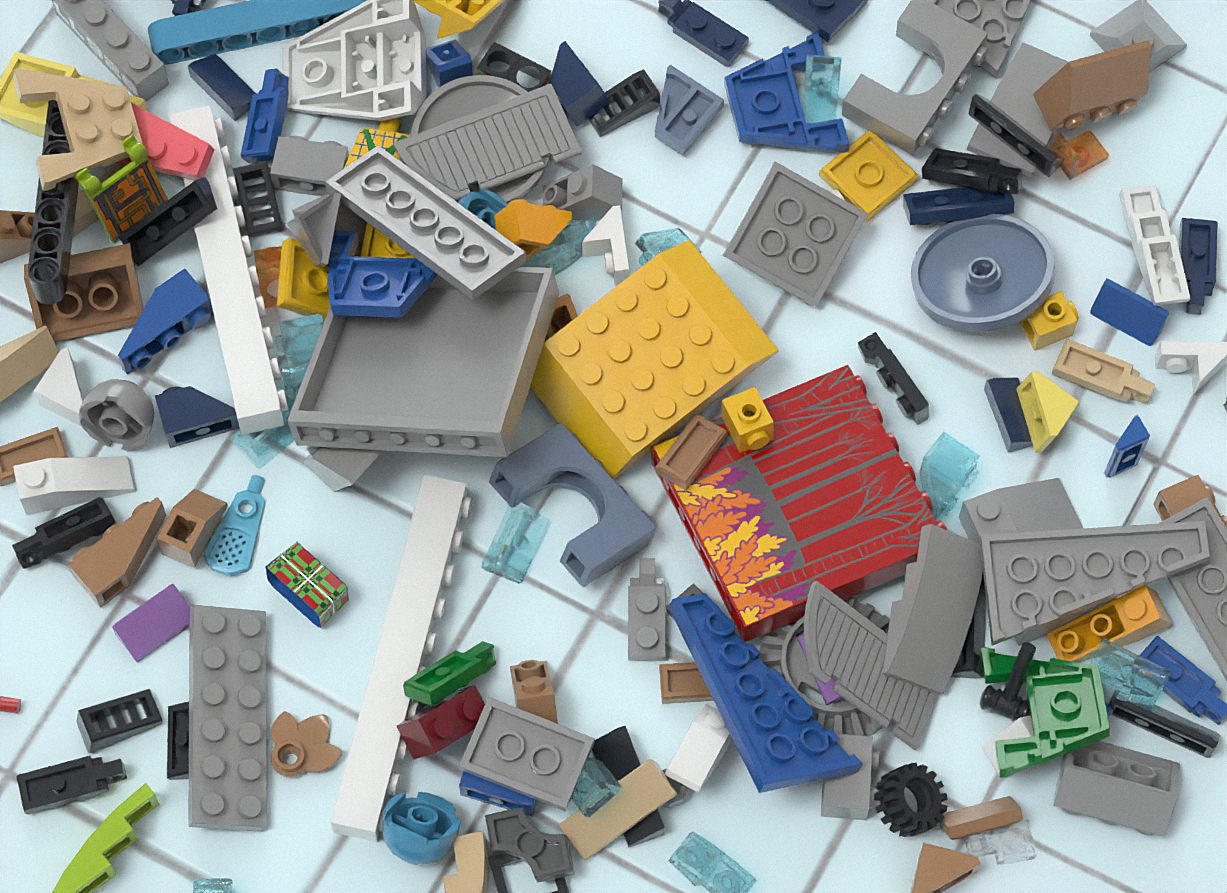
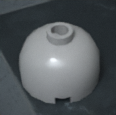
M110 379L97 384L87 394L79 409V414L81 413L82 415L80 420L81 427L90 437L109 447L112 441L123 444L121 448L123 450L139 448L147 441L155 415L151 398L134 382L119 379Z

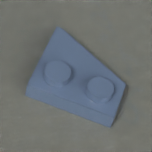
M670 64L666 71L660 110L655 127V138L683 156L723 108L724 99Z

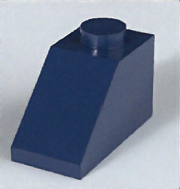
M566 41L561 43L549 84H552L566 117L569 116L574 124L579 126L609 104L610 100Z
M175 386L164 390L162 394L155 395L170 448L240 429L234 407L191 386L184 388Z

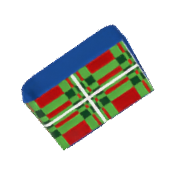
M297 541L265 566L267 580L271 586L319 628L349 600L346 584L326 566L322 565L318 559Z

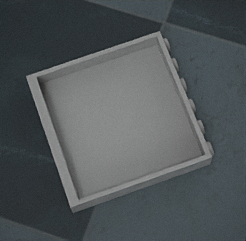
M518 267L474 300L437 275L402 318L333 315L330 307L287 420L296 445L508 457L559 296L553 268Z

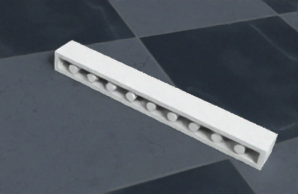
M210 105L169 114L171 124L209 143L215 149L204 177L209 181L218 209L195 225L194 228L241 435L284 426L282 412L289 411L284 389L277 391L274 382L281 379L277 358L269 359L267 349L274 348L270 328H262L260 318L267 317L262 296H254L253 288L259 287V281L255 265L248 267L246 257L252 256L248 235L241 237L239 227L245 226L241 205L234 207L232 198L238 197L234 176L227 177L225 168L232 167L227 146L220 148L218 139L225 138L221 118L213 119ZM183 177L185 187L195 181Z
M423 474L330 822L333 833L378 842L389 796H396L401 774L396 773L399 759H406L408 748L396 726L417 714L419 709V703L405 696L403 684L406 680L426 669V667H423L426 654L433 655L437 633L432 632L435 620L441 621L444 615L446 599L441 598L444 585L451 586L455 565L450 564L453 551L460 552L464 531L459 530L462 518H469L472 506V497L467 495L466 483Z

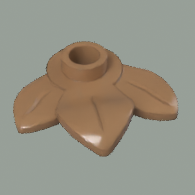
M284 711L276 718L272 725L271 737L275 747L271 753V763L274 770L284 777H295L304 771L323 772L332 767L342 755L340 748L327 743L329 721L325 714L311 716L297 723L290 713ZM288 754H294L297 756V760L294 764L288 765L283 762L284 757Z

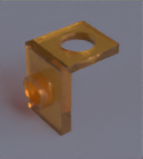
M1090 129L1069 141L1059 132L1055 135L1052 150L1065 159L1060 168L1069 180L1102 163L1109 156Z
M282 246L254 251L259 289L265 308L277 306L278 297L270 295L267 287L272 281L279 280Z

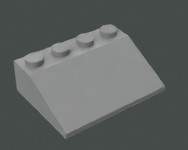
M1059 478L999 488L963 501L958 517L968 539L979 544L980 537L983 534L1083 528ZM1117 597L1016 636L1015 640L1018 646H1021L1024 642H1031L1047 636V633L1117 599Z

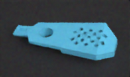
M252 475L247 490L236 493L222 522H220L208 544L204 557L213 572L232 576L250 570L265 500L260 495L265 483L263 477ZM244 504H250L253 508L249 513H241L239 511L240 507Z

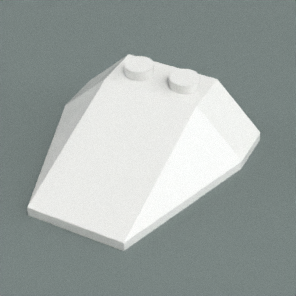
M367 0L282 47V73L289 77V96L286 111L377 121L414 114L427 99L426 37L415 2L413 0Z

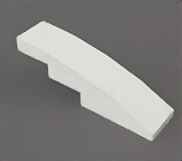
M1156 184L1122 188L1119 196L1127 228L1153 305L1188 302L1190 294L1176 235L1171 234L1166 209L1161 208Z

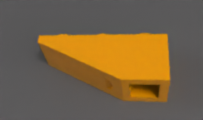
M1146 585L1046 635L1057 659L1082 662L1140 641L1172 625L1157 591Z

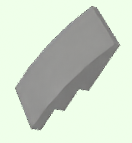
M1023 42L990 101L1049 146L1056 129L1050 130L1033 93L1065 66L1068 61ZM978 124L966 150L980 156L1000 159V164L1022 169L1021 174L1031 178L1036 168L981 124Z
M933 524L921 527L917 562L907 564L902 600L892 602L883 674L938 695L944 694L959 659L981 584L983 565L979 543Z

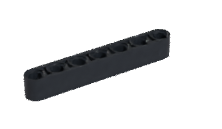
M49 100L42 155L71 153L57 101ZM74 176L56 183L55 188L46 191L42 189L40 178L38 181L27 272L34 296L42 304L49 305L61 301L67 291L79 183L77 179H74Z

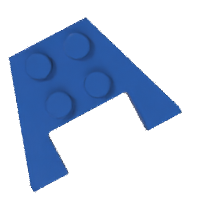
M819 33L807 36L806 41L790 49L789 45L782 48V53L766 61L762 58L724 77V86L739 142L843 153L849 152L850 144L842 118L811 124L806 123L792 71L825 66V54Z
M334 230L328 261L329 301L333 315L402 318L438 275L416 258L354 257L359 244L357 231Z

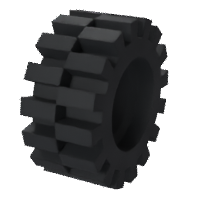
M910 763L884 774L881 777L882 780L877 782L875 787L880 791L874 794V800L881 802L880 805L875 807L877 813L883 811L885 815L880 820L884 825L891 823L889 830L893 833L900 831L899 836L902 837L908 835L910 837L916 836L938 826L937 824L945 818L941 814L947 812L948 806L942 804L943 801L948 800L947 793H940L939 790L944 785L942 781L937 783L934 781L937 776L934 771L926 773L928 766L924 764L917 766V763ZM905 787L913 793L916 799L917 813L906 802Z

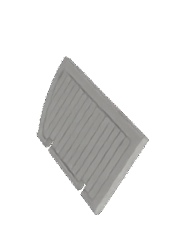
M552 84L393 143L399 158L406 166L455 201H459L471 193L468 186L478 183L480 190H488L543 169L545 164L542 158L550 155L556 164L582 154Z
M818 581L812 582L804 618V641L809 665L808 672L825 685L830 681V677L836 680L833 686L834 692L883 728H887L890 721L894 723L892 734L913 750H916L919 747L938 694L883 674L888 634Z

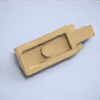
M1070 339L1065 340L1052 370L1053 375L1125 402L1132 399L1148 404L1155 387V383L1139 377L1140 372L1133 369V364Z

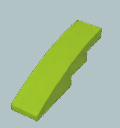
M147 783L121 803L90 835L62 873L52 893H93L116 875L109 861L138 840L131 826L160 805L155 793Z

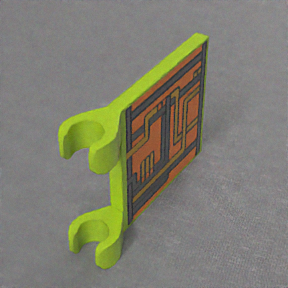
M130 135L121 143L132 162L103 183H100L96 176H92L87 168H84L75 176L88 196L106 234L113 244L120 240L118 237L168 201L147 157L146 147L141 142L138 143L133 135Z

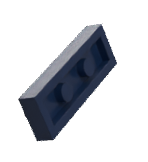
M961 187L903 194V207L910 225H929L936 222L979 218L991 214H1014L1015 201L1012 194H1003L998 190L990 191Z

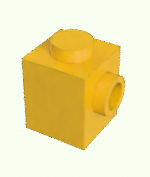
M1060 291L1048 296L1034 313L1019 323L1033 350L1036 351L1073 336L1079 316L1073 302H1067L1063 292Z
M756 387L722 400V419L740 453L748 449H760L773 440L774 422Z

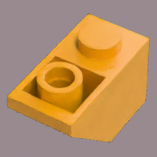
M523 199L509 202L505 208L494 215L496 231L526 252V259L531 258L547 247L573 218L571 211L557 209L553 205L541 206L531 204Z

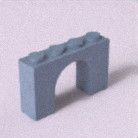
M562 423L512 452L508 457H504L496 462L489 480L491 486L511 508L549 487L570 488L579 492L591 502L596 510L598 523L570 540L559 561L583 588L647 547L656 529L650 516L640 510L630 499L626 490L617 484L605 471L601 462L593 458L581 445L579 438L575 434L570 433Z

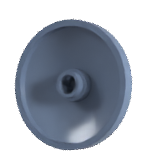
M1002 214L955 220L944 225L923 242L916 252L911 267L913 291L921 309L936 322L946 327L966 332L994 331L1022 321L1044 303L1052 290L1055 280L1054 256L1045 236L1028 222Z

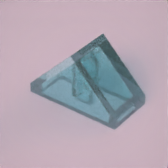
M806 56L802 92V110L806 123L811 124L836 119L842 57Z

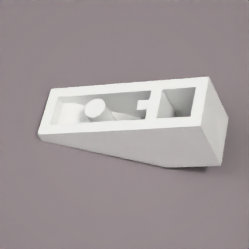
M127 456L47 458L13 466L19 500L26 515L86 503L98 497H103L104 499L135 492Z

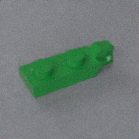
M482 641L464 653L457 650L453 651L406 680L403 684L405 696L430 706L440 703L446 696L459 688L467 686L470 681L481 674H485L496 665L494 645Z

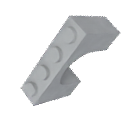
M911 0L897 21L896 36L929 54L940 67L941 79L926 92L905 95L894 92L861 73L843 99L842 116L914 156L920 145L926 147L935 132V129L932 127L938 118L944 120L953 105V102L950 100L956 91L961 94L971 78V75L968 73L974 65L979 67L984 61L989 50L985 47L988 33L928 0Z

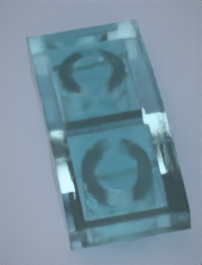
M594 217L586 221L577 220L570 223L561 231V245L547 246L539 254L535 255V267L553 268L554 275H557L582 257L583 240L596 226Z
M694 831L688 834L668 860L694 886L702 885L710 893H748L757 881L725 852Z

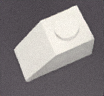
M707 703L704 705L691 723L664 774L696 792L700 791L719 764L732 739L718 708H714Z

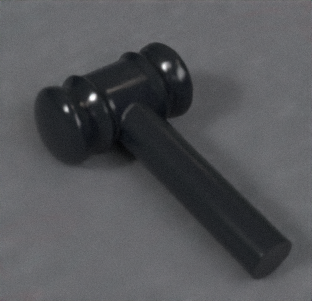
M1029 642L1022 643L1003 691L1001 688L996 690L992 685H988L983 690L979 702L982 710L988 709L990 713L998 714L1011 721L1030 716L1028 700H1023L1021 696L1018 697V694L1036 652V647Z

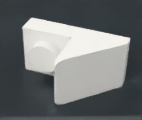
M620 205L613 206L582 242L583 257L604 255L606 273H613L615 286H618L629 277V264Z
M1161 341L1155 354V368L1166 369L1172 373L1191 369L1193 394H1196L1227 363V342Z

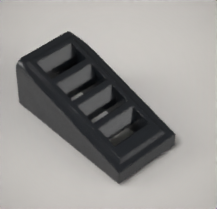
M642 69L605 92L610 100V103L603 107L610 118L608 121H604L599 111L588 118L599 137L660 107V93L646 71ZM639 89L641 90V92H642L643 95H644V97H642V98H641V96L639 95V93L637 92V90H639ZM628 95L633 102L630 106L624 98ZM614 102L617 103L621 110L618 114L611 105Z
M267 161L232 168L248 236L253 237L283 230ZM264 178V183L244 187L243 181ZM262 190L267 191L265 196L247 200L246 194ZM268 202L271 207L255 212H250L249 210L250 206ZM273 215V222L253 226L252 219Z
M146 689L78 710L76 722L88 753H91L159 726L163 720L150 689ZM140 703L147 717L141 720L135 705ZM127 710L131 723H125L121 711ZM112 715L116 725L115 728H110L106 717ZM97 722L101 732L96 733L92 723Z

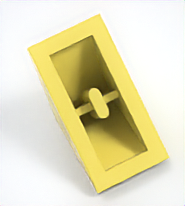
M1031 371L1016 390L1035 453L1042 452L1059 434L1079 401L1040 372Z

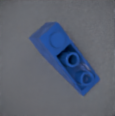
M185 268L155 288L121 348L118 357L126 374L134 369L139 370L145 367L154 355L163 349H170L175 346L184 334L193 328L198 329L204 326L209 321L211 315L214 314L209 296Z

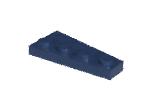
M766 0L813 33H819V37L826 42H829L868 2V0Z

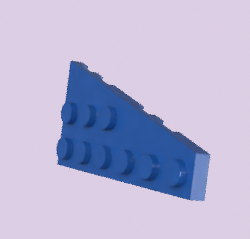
M706 593L672 599L669 610L759 793L859 771L863 763L855 754L849 756L838 744L840 738L831 728L825 730L812 716L813 709L775 668L770 670L760 660L759 650L752 643L747 645L734 631L735 624Z

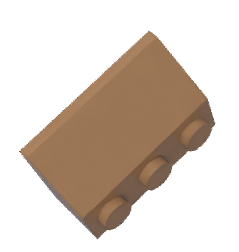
M1149 40L1069 61L1035 91L1033 96L1050 130L1065 127L1068 131L1081 126L1090 119L1093 123H1097L1108 118L1112 113L1118 112L1119 116L1135 110L1138 107L1136 102L1148 93L1151 44Z
M130 243L71 255L67 291L63 299L55 304L48 305L37 301L28 277V264H24V281L36 329L46 325L54 342L134 326L144 310Z

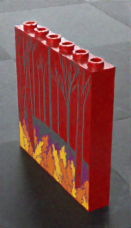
M849 365L763 399L762 401L774 422L773 440L760 449H748L740 453L722 417L711 421L727 430V437L687 491L657 474L745 643L804 617L812 582L818 581L844 601L906 574L907 564L917 562L922 526L933 524L947 530L942 521L937 522L931 512L933 507L929 496L925 491H919L915 484L916 476L912 466L908 461L903 463L898 454L899 445L895 436L891 432L887 433L882 425L883 418L878 406L875 403L870 404L866 397L867 390L860 375L854 376ZM679 435L650 446L651 464L655 472V467Z

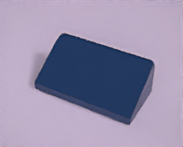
M216 53L188 65L190 77L234 121L250 110L252 95L256 93Z
M992 378L986 380L984 391L1008 453L1033 446L1016 390L1021 384L1019 378Z

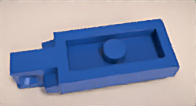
M277 68L265 70L262 90H259L258 94L252 95L240 154L241 158L247 163L274 159L278 136H281L289 96V77L285 76Z
M1156 636L1133 662V668L1188 712H1192L1197 717L1204 714L1217 725H1220L1227 717V704L1218 697L1221 691L1215 686L1216 681L1159 636Z

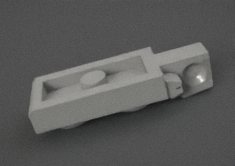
M640 558L639 578H630V586H628V661H665L666 587H664V578H655V558Z

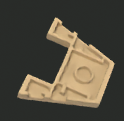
M20 68L14 69L13 80L19 103L57 101L71 153L37 156L36 167L43 191L55 188L56 183L74 176V179H76V174L84 168L90 170L99 165L101 168L128 158L129 156L121 143L130 135H133L138 143H142L126 86Z

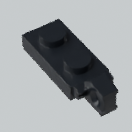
M935 148L921 169L922 179L943 184L950 183L967 186L972 189L990 191L998 190L1003 194H1018L1022 187V169L1004 166L1000 164V159Z
M876 332L859 341L858 349L864 362L875 364V367L879 369L876 371L880 382L886 389L892 388L898 396L896 403L902 414L906 418L912 416L917 425L927 420L929 417V403L892 350L887 349Z
M98 497L35 527L36 533L13 544L12 547L19 563L25 569L40 564L43 559H48V556L68 551L74 545L90 537L103 534L116 522L103 497Z
M91 756L16 776L23 810L26 815L101 795L100 793L109 791L108 784L127 779L125 766L121 759L103 763L102 757L92 758Z

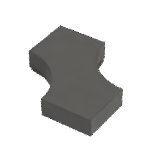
M522 807L485 815L493 855L508 854L522 859L530 866L537 883L575 875L569 840L566 834H547L536 829L527 820Z

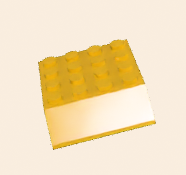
M689 239L657 254L545 341L530 388L558 424L562 423L570 433L575 434L579 438L581 445L593 458L601 462L605 471L615 480L650 453V446L668 439L691 421L696 413L700 414L777 354L779 350Z

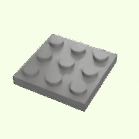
M775 161L722 256L809 305L817 307L868 213Z

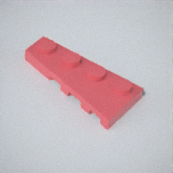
M131 103L142 143L146 147L147 157L154 171L193 180L204 177L215 149L209 143ZM128 157L116 163L127 165L132 160Z

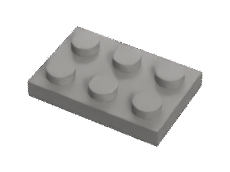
M488 697L459 764V769L550 806L567 811L595 743V738Z

